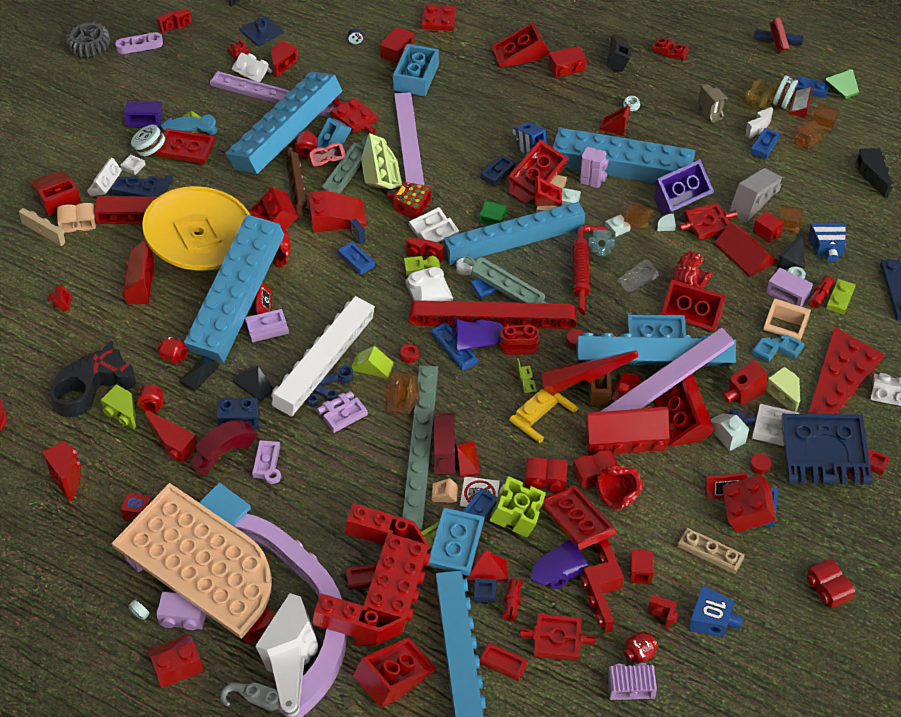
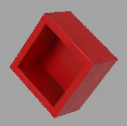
M762 474L723 486L727 521L736 532L776 521L771 486Z

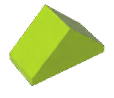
M373 346L357 353L351 368L356 372L388 379L394 363L377 347Z

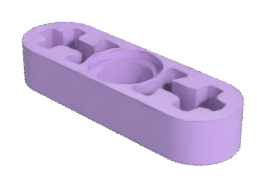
M149 33L118 39L115 45L118 53L127 54L159 48L163 45V39L160 33Z

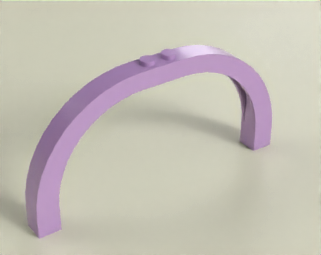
M247 513L234 525L235 528L249 536L257 544L279 557L313 589L318 598L322 593L342 599L329 573L318 562L316 556L311 552L308 553L298 540H293L287 533L269 521ZM124 555L125 560L138 573L143 570V568ZM326 629L321 651L314 664L302 678L300 709L293 717H303L330 689L343 662L347 641L346 634Z

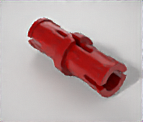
M825 275L821 283L815 287L814 294L808 302L812 308H819L823 299L827 298L829 289L834 283V279L831 276Z
M516 578L509 580L508 592L504 596L505 607L502 618L507 621L510 614L509 622L516 620L517 608L521 603L520 592L523 582L518 579L515 585Z

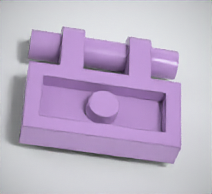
M351 391L337 395L336 399L330 402L326 401L316 409L319 415L324 414V421L334 433L368 415L367 409L357 397L354 398Z

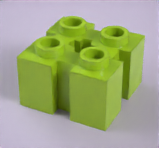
M508 476L499 491L497 503L493 508L489 521L504 528L506 524L513 526L512 531L528 538L536 526L540 514L539 509L543 504L546 492L532 486L528 490L522 487L523 482Z

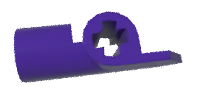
M456 319L452 326V336L457 337L456 351L496 345L500 340V332L504 327L498 322L487 320L468 322Z
M569 539L535 561L530 581L541 586L550 584L553 589H558L566 585L569 579L583 575L584 568H587L588 565L581 551Z

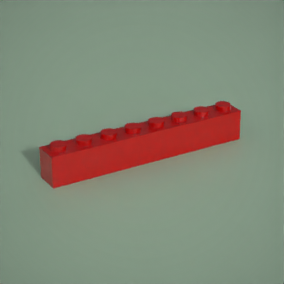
M97 196L94 209L97 224H143V217L147 208L158 197Z

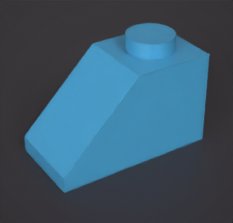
M328 117L317 139V148H326L334 143H341L343 145L352 128L339 120Z

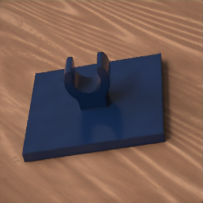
M266 16L239 29L257 46L284 33L281 28Z

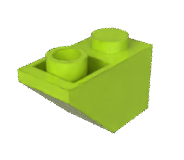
M116 384L101 399L102 410L105 415L117 419L123 426L135 429L136 416L132 393Z

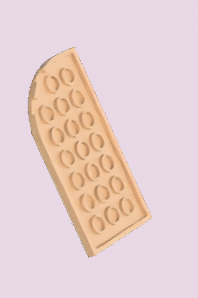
M171 483L111 543L113 548L241 639L260 618L269 601L272 587L271 571L265 554L258 544Z

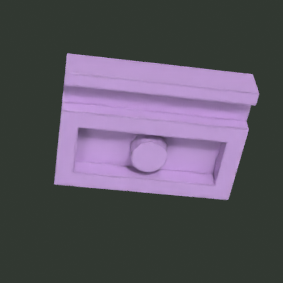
M282 309L245 318L252 342L289 334Z

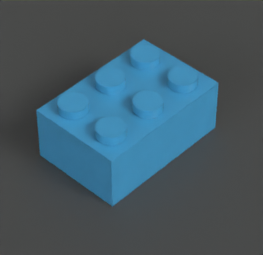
M407 44L393 74L394 91L411 92V94L426 96L439 66V49Z

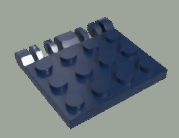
M782 413L781 424L788 484H797L798 478L800 484H805V470H811L812 484H818V470H820L821 484H837V470H839L840 483L843 485L847 483L846 471H852L854 485H859L860 479L862 485H871L872 474L863 415Z

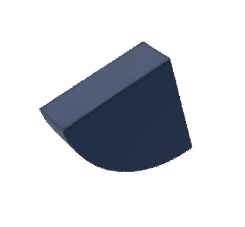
M737 408L730 409L729 414L737 415L746 426L756 423V419L752 414L740 411Z

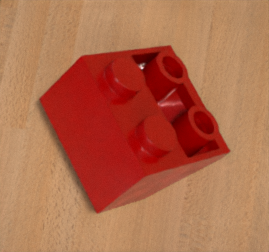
M273 186L250 210L258 213L264 220L280 224L284 229H288L298 218L288 193Z

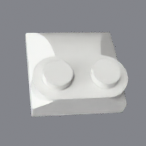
M431 267L413 272L406 279V286L413 301H453L441 268Z

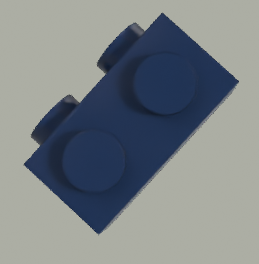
M258 398L218 399V426L229 421L241 420L248 422L253 429H259Z

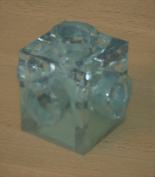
M593 230L592 237H589L588 248H592V252H595L596 256H606V253H611V249H614L615 238H611L612 231ZM600 240H604L603 246H599Z

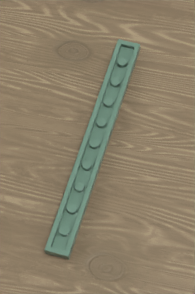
M419 365L402 518L414 521L422 532L438 366Z

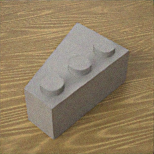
M763 168L740 182L730 211L736 210L738 213L737 218L747 223L775 193H778L781 188L780 182L782 177Z

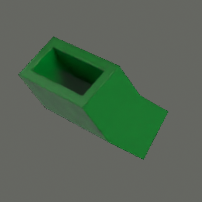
M485 201L479 215V223L490 226L503 222L507 213V207Z

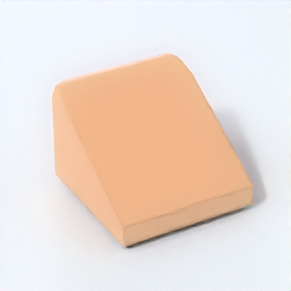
M451 478L433 483L431 500L433 502H457V484Z

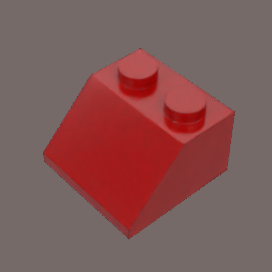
M65 440L42 453L50 476L70 503L74 500L81 480L79 469L82 467L76 458L78 454L72 445L69 447Z
M190 634L147 649L161 688L204 672L199 654Z

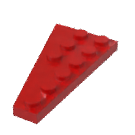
M834 326L808 414H838L883 360L885 354Z

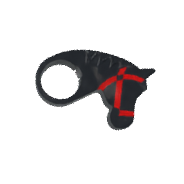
M110 341L102 350L74 361L57 375L50 388V396L55 412L60 416L68 418L83 415L91 408L97 388L100 385L112 386L117 384L124 389L132 388L136 383L134 369L132 365L122 360L120 350L114 349L113 341ZM72 390L84 393L80 398L73 401L59 400L66 393L72 392Z

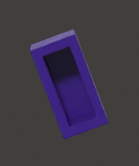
M127 101L124 111L126 127H146L148 125L160 127L163 118L161 101Z

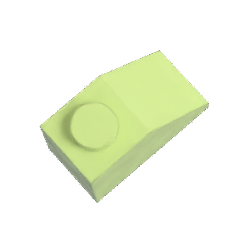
M784 367L768 378L766 391L788 410L797 412L800 403L799 378L795 373Z

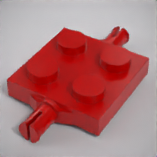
M355 97L344 103L337 98L331 102L336 107L330 111V116L352 128L351 133L354 134L361 130H366L370 134L376 133V129L371 124L377 121L378 115Z
M718 203L685 210L684 216L688 222L679 224V230L691 229L698 240L721 235L730 224L729 219L737 218L738 213L736 210L725 212Z
M539 613L534 630L521 628L520 637L533 638L535 645L534 657L578 661L579 649L582 644L595 645L596 636L583 635L581 618Z

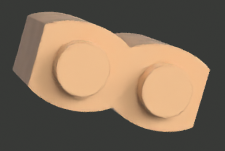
M81 203L76 206L62 205L57 207L58 226L65 233L76 230L86 231L95 229L94 204Z

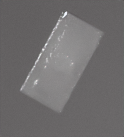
M644 259L617 281L630 293L656 279L659 275L657 269L647 259Z

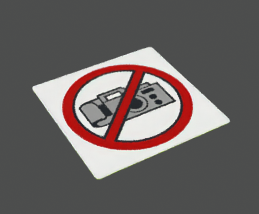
M464 477L460 506L467 507L481 488L497 497L500 481Z

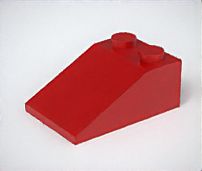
M534 22L529 23L491 46L500 67L536 62L550 53Z
M326 190L308 192L313 233L350 229V220L355 218L362 227H367L362 199Z
M408 637L363 657L353 677L377 705L382 708L397 701L433 674L437 668Z

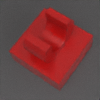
M238 39L236 44L231 43V47L227 48L228 54L235 60L238 59L241 52L246 55L250 53V49L245 46L241 39Z
M62 284L56 286L55 292L48 295V301H54V308L59 307L62 311L70 310L72 295Z

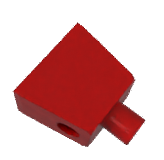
M756 360L751 361L730 377L729 389L722 393L724 400L727 403L736 400L740 405H744L764 395L767 386V372Z

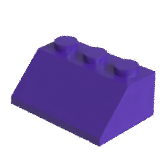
M697 160L656 179L655 201L661 215L677 210L714 192L701 160Z

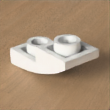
M770 107L758 112L757 118L747 123L745 135L749 139L761 133L770 124L773 108Z

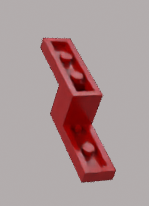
M608 538L592 544L593 548L598 550L600 564L584 568L583 577H581L582 587L589 594V605L596 611L595 619L597 625L602 627L604 634L613 632L614 619L604 593L622 589L624 581L623 574Z

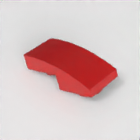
M189 9L173 11L156 18L158 30L162 34L174 27L180 30L192 23Z
M657 38L652 46V50L672 59L685 60L689 52V45L673 44L672 39Z
M407 238L406 253L413 257L422 256V258L425 255L428 257L435 256L441 262L444 259V245L425 239Z

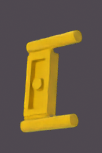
M541 389L516 411V414L510 417L509 421L535 441L541 443L544 437L531 428L535 422L557 403H560L572 413H575L578 407L559 393L552 396L545 389Z

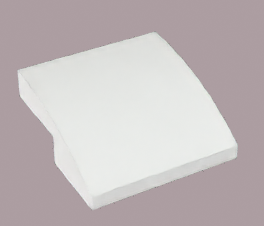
M440 207L409 221L410 228L419 239L439 243L445 237L459 233L451 218L447 219Z
M760 404L752 439L784 446L781 415L782 413H799Z

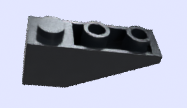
M612 34L607 66L611 69L622 72L630 60L632 48L627 40Z
M859 149L856 160L859 173L884 198H888L890 190L893 189V181L889 178V168L885 165V156L882 155L881 149Z

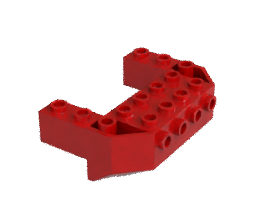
M353 503L347 518L345 534L384 545L364 606L321 593L314 611L312 625L355 637L354 646L357 647L376 646L402 634L406 621H411L414 611L411 605L412 602H417L420 590L416 589L418 584L422 585L425 572L422 570L424 566L428 567L431 554L427 553L429 544L414 521Z

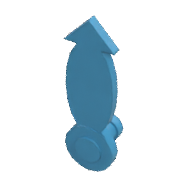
M209 114L202 116L200 119L196 117L169 118L160 125L164 131L166 128L187 132L199 129L211 136L217 133V128L215 127L216 120Z

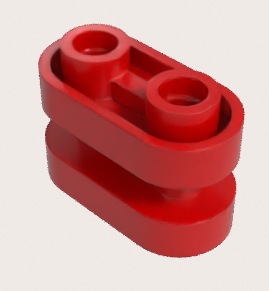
M516 325L502 328L500 332L501 352L506 355H528L535 353L538 350V329L532 325Z

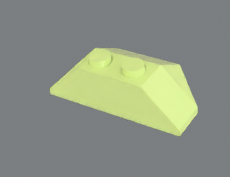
M369 133L361 157L365 183L380 189L401 187L402 182L396 157L386 145L387 142L384 138Z

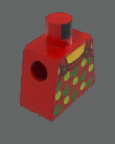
M404 182L399 190L389 189L387 198L394 200V210L415 219L422 216L432 200V189L430 186Z

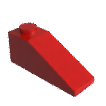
M147 410L145 415L148 426L167 455L172 460L185 463L197 449L195 447L198 444L196 434Z

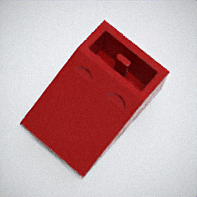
M63 170L30 181V185L48 216L56 214L57 207L76 206L82 203L78 188L73 179Z

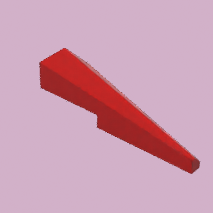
M634 350L551 368L542 373L543 388L553 396L584 379L590 383L638 358V352Z

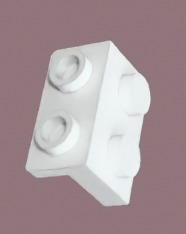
M241 52L232 67L234 72L256 82H261L266 72L270 74L272 72L267 62L262 59L260 61L256 60L257 58L250 53L246 55Z
M113 158L106 162L87 190L90 196L106 194L122 172Z
M885 373L874 374L871 400L901 406V377L897 379Z

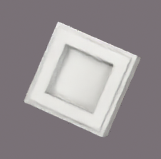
M130 155L120 165L121 170L136 175L145 166V160Z

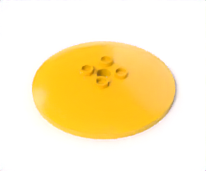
M199 186L177 188L160 195L149 205L143 217V235L149 248L158 257L174 266L189 270L219 269L246 214L250 215V213L241 202L220 190ZM195 232H199V233H201L202 235H196V234H194V233H195Z

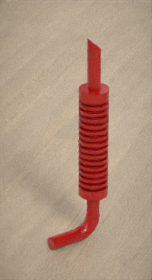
M583 225L577 230V239L573 242V293L578 297V311L584 316L586 314L585 296L590 293L589 243L584 239V234L586 232L607 234V227Z

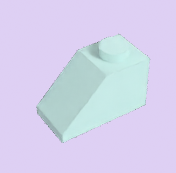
M722 413L710 419L715 430L713 433L729 451L746 443L749 428L737 415Z

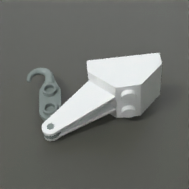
M289 593L256 644V648L267 671L274 673L277 690L259 683H230L223 688L220 694V700L224 705H230L226 699L227 694L231 691H237L247 702L267 710L281 708L288 717H293L299 712L304 665L308 664L312 656L317 653L319 646L312 622L300 596Z

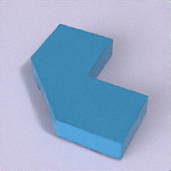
M789 335L770 339V337L762 338L752 350V355L769 363L778 351L795 360L805 344Z

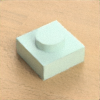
M564 188L561 206L579 202L581 191Z
M621 215L611 218L605 223V226L615 237L630 231L631 227Z

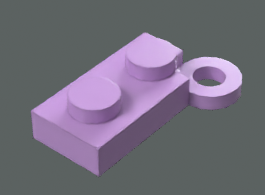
M259 441L252 473L253 478L265 479L269 484H276L280 481L281 473L276 469L280 442ZM271 474L277 475L275 478L269 477Z

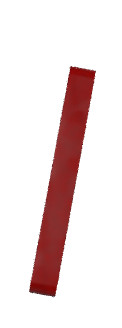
M417 300L410 303L409 322L416 326H440L447 322L452 327L456 319L468 322L487 320L498 322L503 327L532 325L537 329H572L577 325V309L572 304Z

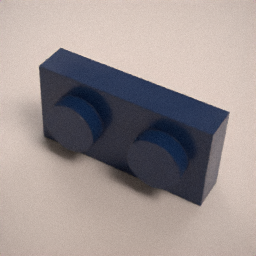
M501 155L481 173V179L495 186L515 168L516 162Z

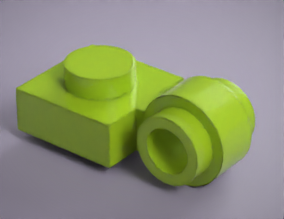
M422 256L404 258L406 276L431 267L440 268L439 259L435 256H430L423 260Z

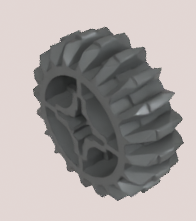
M87 22L81 25L76 24L75 28L72 27L71 31L67 32V48L76 57L89 58L93 56L95 58V55H101V52H106V49L109 48V32L101 23Z

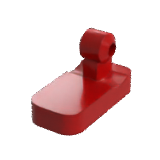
M623 373L611 397V404L640 385V377L631 373Z

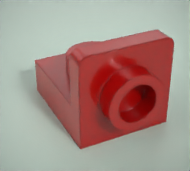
M652 594L648 612L659 618H667L666 630L670 629L671 623L676 624L679 612L676 611L677 602Z

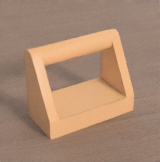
M774 298L763 330L780 336L789 335L801 341L811 310ZM775 317L800 325L799 333L771 325L772 318Z

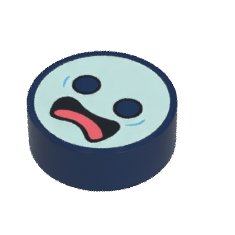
M358 28L351 29L347 34L348 41L351 44L357 45L364 40L363 31Z

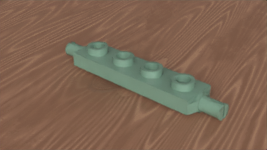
M364 137L361 143H353L345 154L346 156L340 161L322 186V191L326 190L341 194L362 164L361 157L366 144V137Z
M466 255L463 262L472 266V275L520 303H548L544 301V293L483 257L475 260Z

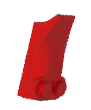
M539 140L509 175V193L523 203L534 199V175L550 183L557 174L563 171L568 158L542 140Z

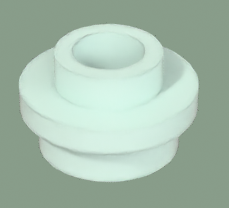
M628 96L623 102V107L629 105L630 111H636L640 107L639 99L635 96Z

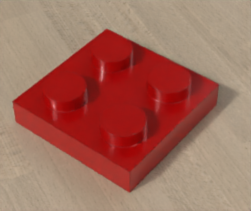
M425 4L422 30L453 31L456 6Z

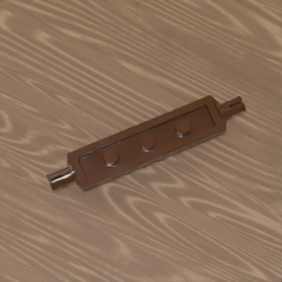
M289 147L286 149V166L290 192L298 219L304 217L303 207L307 205V197L304 195L305 185L302 183L303 172L300 171L301 160L298 159V153L293 152V148Z

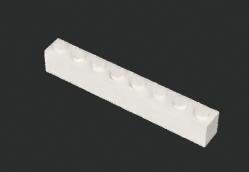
M356 296L351 302L348 301L341 314L338 313L334 318V322L325 328L324 334L321 337H317L313 347L306 350L303 359L296 362L293 371L285 375L282 384L274 388L271 395L273 397L272 406L293 416L372 320L375 306Z

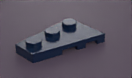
M166 175L165 178L149 176V179H139L138 176L117 177L110 187V194L125 197H159L167 192L173 178L172 175Z

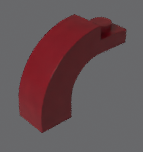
M434 412V474H455L454 412Z
M234 420L221 424L198 442L195 446L198 451L189 462V465L199 476L206 477L216 461L224 453L234 448L248 449L258 436V433L246 421Z

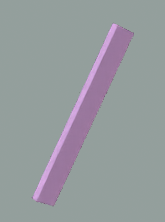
M219 71L216 72L210 81L211 86L272 103L280 102L288 92H291ZM330 103L319 115L331 118L330 111L336 106Z
M411 92L396 93L394 96L405 179L408 183L424 185Z
M720 328L601 412L643 408L734 345V340L723 328Z

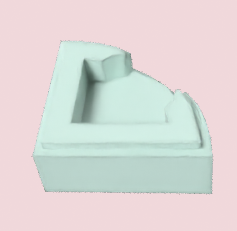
M674 213L667 214L659 220L657 231H675Z

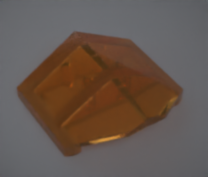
M393 371L391 374L392 378L387 387V406L385 408L388 411L410 414L420 396L417 375Z

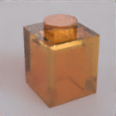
M819 104L817 109L812 111L810 117L813 120L811 127L831 133L836 123L839 109Z
M810 120L797 129L794 142L808 151L821 142L824 129Z
M639 203L630 204L624 221L637 228L647 227L653 210Z
M781 205L778 219L784 222L783 231L799 232V228L804 226L805 216H802L803 208Z

